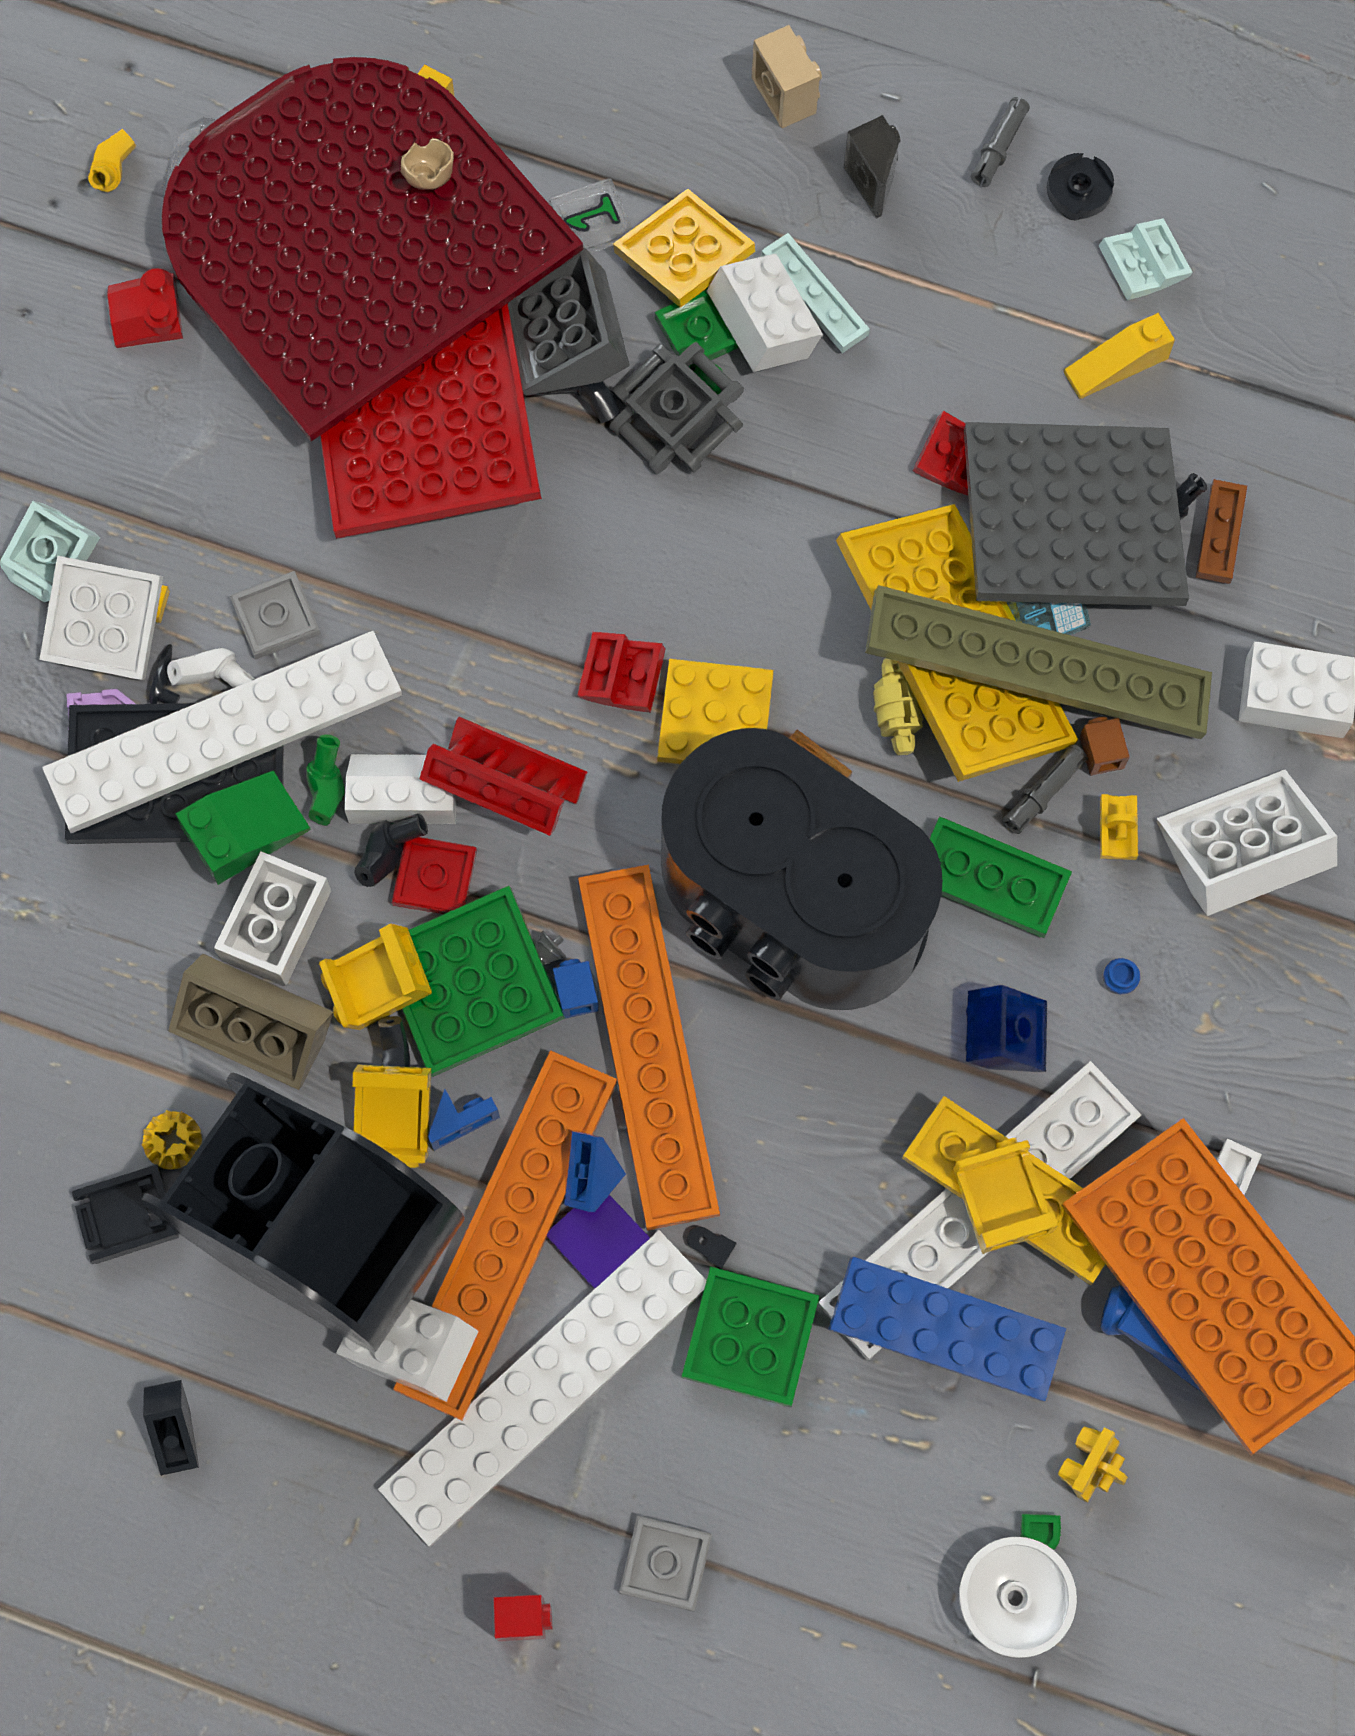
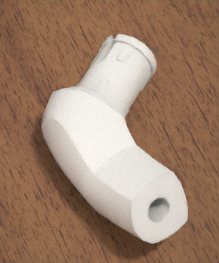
M225 648L212 649L171 661L167 667V674L172 685L200 684L216 678H222L235 688L255 679L235 662V653Z

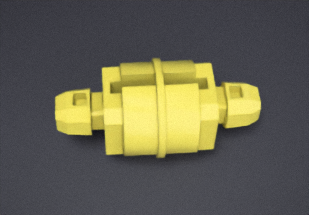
M885 658L881 665L882 678L874 684V712L877 716L881 736H894L891 741L897 755H909L915 748V735L913 734L923 727V712L897 661Z

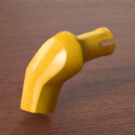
M123 129L100 143L96 148L88 175L89 183L95 189L110 192L116 189L121 182L122 162L136 148L135 142Z

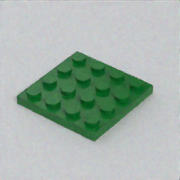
M506 886L409 930L432 994L402 1009L425 1067L431 1068V1077L565 1019V1015L510 886Z

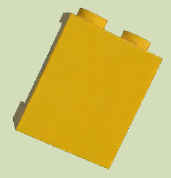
M390 923L379 929L381 936L336 960L325 958L319 962L322 970L321 981L330 992L334 1003V1016L344 1028L361 1030L432 994L407 927Z
M357 1065L353 1071L352 1087H355L354 1132L385 1149L410 1168L419 1167V1163H425L429 1150L431 1068Z
M1010 1138L995 1144L996 1149L986 1153H982L981 1149L965 1152L960 1155L961 1160L957 1161L953 1168L982 1254L1053 1233L1059 1226L1054 1211L1049 1212L1029 1156L1028 1150L1030 1145L1028 1140L1018 1142L1017 1138Z

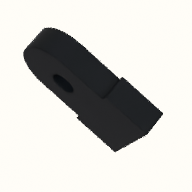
M701 1226L692 1228L687 1236L689 1247L707 1258L706 1261L721 1270L737 1244L722 1234L718 1236ZM705 1238L707 1244L701 1245L699 1240Z

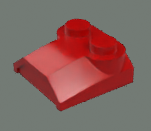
M155 268L145 272L141 278L108 286L107 296L110 322L116 348L183 339L174 273Z

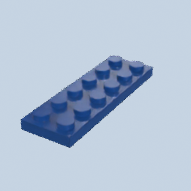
M851 1257L828 1330L1039 1401H1046L1067 1328L856 1257Z

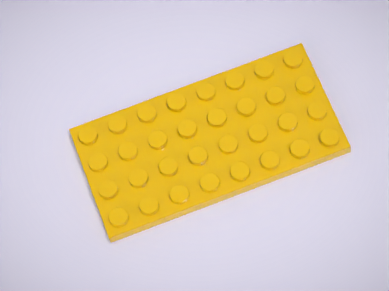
M955 504L840 533L836 539L871 610L874 591L880 585L1016 621L1007 602L976 601L972 537ZM897 661L958 782L1066 749L1078 741L1071 724L1058 702Z

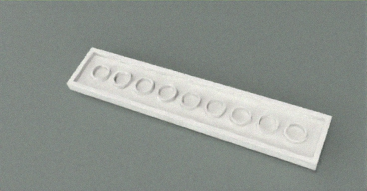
M371 631L42 768L70 833H74L402 696V691L374 631Z
M1090 1061L1005 1137L1008 1139L1017 1138L1018 1142L1028 1140L1030 1145L1029 1153L1071 1180L1136 1122L1141 1114ZM945 1189L865 1261L949 1289L988 1253L982 1254L964 1200L948 1189ZM843 1281L818 1302V1306L830 1319H832ZM846 1336L867 1361L882 1349L881 1347Z
M658 1230L644 1245L470 1404L463 1421L454 1418L378 1490L422 1540L431 1547L704 1292L707 1280Z

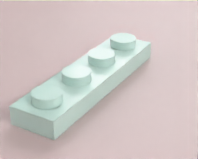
M789 233L761 251V257L777 254L816 323L842 353L869 336L870 328Z

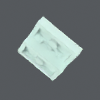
M1164 218L1136 224L1131 232L1103 238L1099 244V248L1127 300L1139 298L1172 286L1190 277L1193 273Z

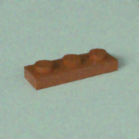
M1213 479L1196 578L1226 584L1231 583L1247 485Z

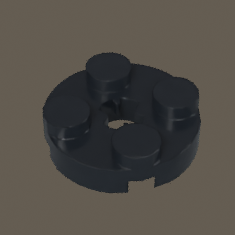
M1073 153L1060 158L1054 164L1046 186L1049 200L1053 206L1062 212L1067 219L1073 221L1091 217L1103 211L1110 203L1113 194L1114 176L1109 166L1095 156L1094 159L1083 157L1084 153ZM1078 180L1080 184L1087 183L1088 186L1083 191L1074 188L1075 183L1073 182Z

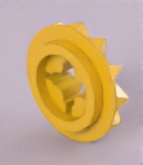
M166 1110L163 1114L152 1117L151 1122L143 1129L142 1147L153 1164H157L163 1169H179L186 1166L202 1144L200 1127L192 1117L182 1111ZM176 1128V1135L186 1144L173 1143L167 1150L166 1142L158 1135H170L172 1130Z

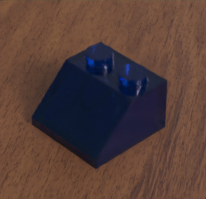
M1005 985L968 991L965 1043L966 1062L990 1070L1046 1072L1047 1001Z

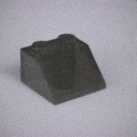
M883 115L848 131L844 160L845 171L876 219L881 217L895 174L896 162L898 161V147L901 142L898 130L894 125H889Z

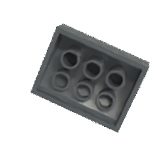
M585 247L580 253L508 303L522 389L525 396L602 382L630 366L606 271Z

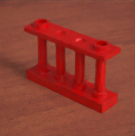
M458 717L449 743V750L433 743L428 748L419 779L551 836L555 831L564 801L567 800L574 804L578 802L588 772L462 717Z

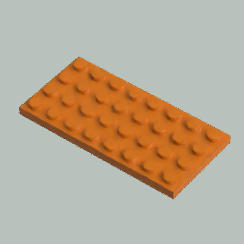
M1184 1118L1063 1202V1209L1250 1456L1355 1381V1336Z

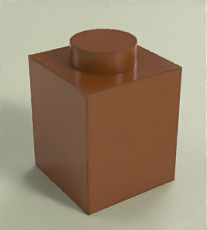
M1098 717L1088 721L1084 725L1079 738L1082 749L1087 754L1086 757H1088L1086 763L1090 776L1124 769L1130 756L1119 718L1108 720L1107 717Z

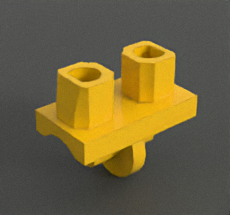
M1101 794L1100 859L1136 860L1138 858L1137 795L1112 796Z
M1084 1426L1076 1439L1075 1445L1078 1449L1089 1454L1084 1465H1081L1067 1458L1058 1472L1060 1479L1073 1489L1078 1498L1087 1503L1096 1487L1104 1492H1108L1113 1481L1124 1485L1128 1479L1120 1471L1125 1458L1115 1453L1120 1442L1114 1437L1115 1432L1105 1427L1100 1432Z

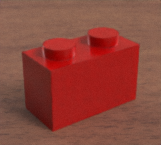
M542 1595L494 1597L495 1639L499 1642L546 1639L545 1630L553 1629L552 1606H550V1603L544 1604Z

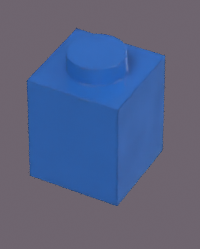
M571 959L561 962L558 968H553L557 994L565 1019L599 1011L589 961L581 962L580 959Z

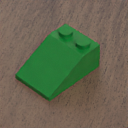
M274 771L209 794L176 813L182 830L217 885L255 864L260 851L270 855L311 830Z

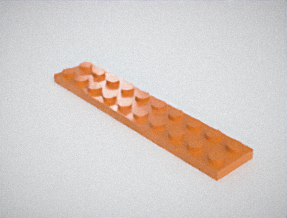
M649 864L578 877L646 1229L653 1230L719 1217L720 1211Z
M550 1050L431 1306L457 1316L479 1332L447 1402L397 1382L393 1388L395 1392L463 1421L547 1239V1234L552 1228L565 1199L572 1131L594 1135L616 1087V1078Z

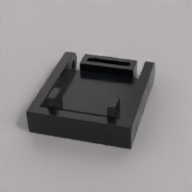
M157 1164L72 1192L74 1201L90 1199V1202L75 1206L86 1249L94 1250L103 1247V1250L89 1255L91 1264H98L179 1238L178 1232L161 1219L151 1221L148 1208L141 1202V1198L144 1196L143 1192L156 1188L160 1200L167 1193L160 1167Z

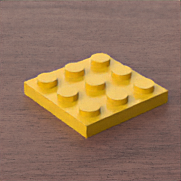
M686 189L613 243L615 254L680 308L710 286L720 266L744 261L755 252V242L689 189Z
M669 659L657 762L681 764L700 745L713 737L732 730L743 728L767 729L774 670Z

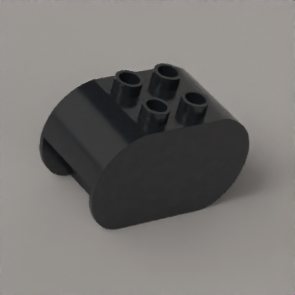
M761 728L732 730L706 741L685 758L667 786L661 815V870L663 882L674 907L685 920L691 923V926L686 931V936L700 950L716 959H721L727 949L751 965L745 973L746 979L757 990L771 999L779 1001L788 991L806 1004L829 1010H853L875 1004L898 990L911 976L925 949L929 928L939 907L943 885L942 868L938 853L929 837L916 824L792 739L778 732Z
M230 1073L226 1082L236 1093L234 1099L164 1198L160 1200L153 1195L145 1193L141 1198V1202L179 1234L246 1280L357 1345L376 1352L464 1222V1215L433 1185L401 1160L369 1139L245 1076Z

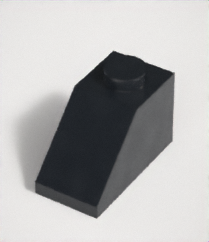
M182 1380L145 1387L143 1417L160 1475L199 1468L191 1413Z

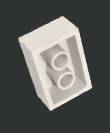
M777 254L720 266L707 290L753 372L808 359L823 335Z
M1254 641L1246 656L1238 721L1344 738L1352 726L1354 718L1355 658Z
M260 851L214 947L220 960L286 987L331 893L327 878Z
M411 1300L376 1352L369 1351L343 1337L336 1354L359 1368L447 1402L479 1331L457 1316Z

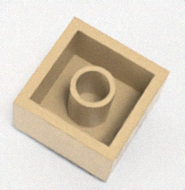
M787 25L755 39L753 44L752 79L781 129L816 114L817 101L820 98L819 81L822 79V74L818 64L815 61L811 62L806 54V46L801 36H796L790 25Z

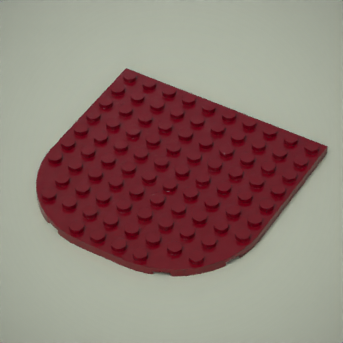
M367 57L334 58L333 63L318 65L312 68L310 65L300 67L273 81L218 118L188 146L189 151L183 157L179 166L175 165L167 183L162 208V232L166 250L180 283L310 442L584 249L583 242L466 108L445 87L430 77L426 79L419 74L409 71L406 65ZM432 138L447 143L454 152L452 174L448 182L436 189L422 190L411 186L401 173L402 156L408 152L414 143L423 147Z

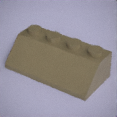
M202 954L183 973L168 1031L299 1090L325 1041L333 1011Z

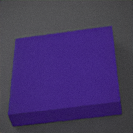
M610 1194L595 1212L573 1208L547 1234V1239L593 1289H596L650 1239Z

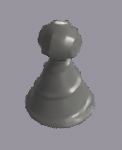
M544 931L541 932L536 948L543 965L566 958V955L558 947L564 941L560 935L552 941Z

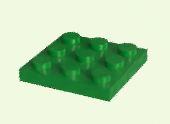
M710 1267L681 1378L791 1408L819 1295Z

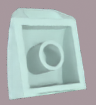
M32 501L0 560V566L10 582L41 601L47 602L50 601L57 556L87 561L100 537L61 511L44 503Z

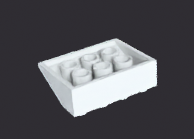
M1286 770L1157 818V824L1191 894L1207 916L1337 866V835Z

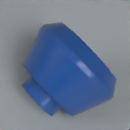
M1121 1285L1111 1288L1103 1310L1100 1328L1108 1336L1125 1335L1116 1327L1131 1304L1132 1298Z

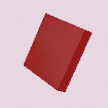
M422 837L405 842L392 905L443 915L466 905L477 847Z

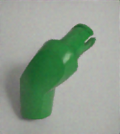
M327 734L321 735L317 739L314 760L308 763L306 767V778L313 797L308 816L312 821L323 826L330 824L345 795L342 775L339 768L335 765L340 740L335 736Z

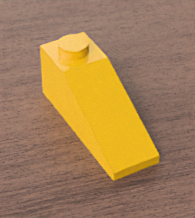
M1156 313L1128 326L1065 368L1064 374L1079 399H1082L1167 360L1175 339L1160 314Z

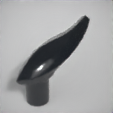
M171 644L166 646L158 661L149 693L150 704H157L158 701L165 704L178 703L180 699L179 694L165 688L169 680L167 667L172 659Z

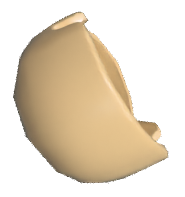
M435 138L430 139V142L423 147L414 143L401 158V173L414 188L422 190L439 188L446 184L451 177L454 152L447 143Z

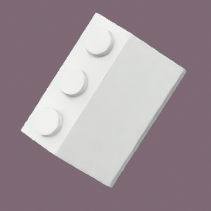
M351 754L345 788V813L349 824H380L385 820L397 823L418 813L424 817L427 824H456V795L419 779L426 755Z

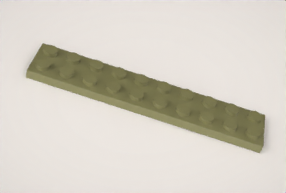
M880 585L874 591L865 650L867 654L1197 739H1202L1207 734L1212 672Z

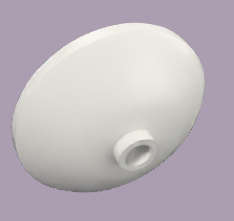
M1007 1537L989 1543L971 1558L961 1578L959 1604L968 1629L982 1645L1000 1655L1025 1658L1048 1651L1065 1636L1075 1616L1077 1595L1069 1568L1054 1550L1034 1539ZM1011 1591H1016L1021 1596V1602L1018 1606H1013L1008 1601V1594Z

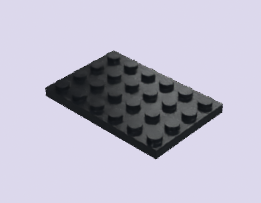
M196 703L69 705L68 756ZM284 745L74 833H70L65 822V841L67 844L190 842L179 824L176 813L209 794L271 771L275 772L284 786Z

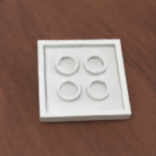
M57 556L39 660L145 680L163 576Z

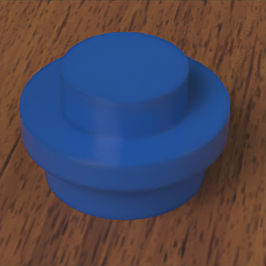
M1118 958L1108 963L1104 970L1103 979L1107 988L1112 992L1128 994L1138 986L1140 971L1131 960Z

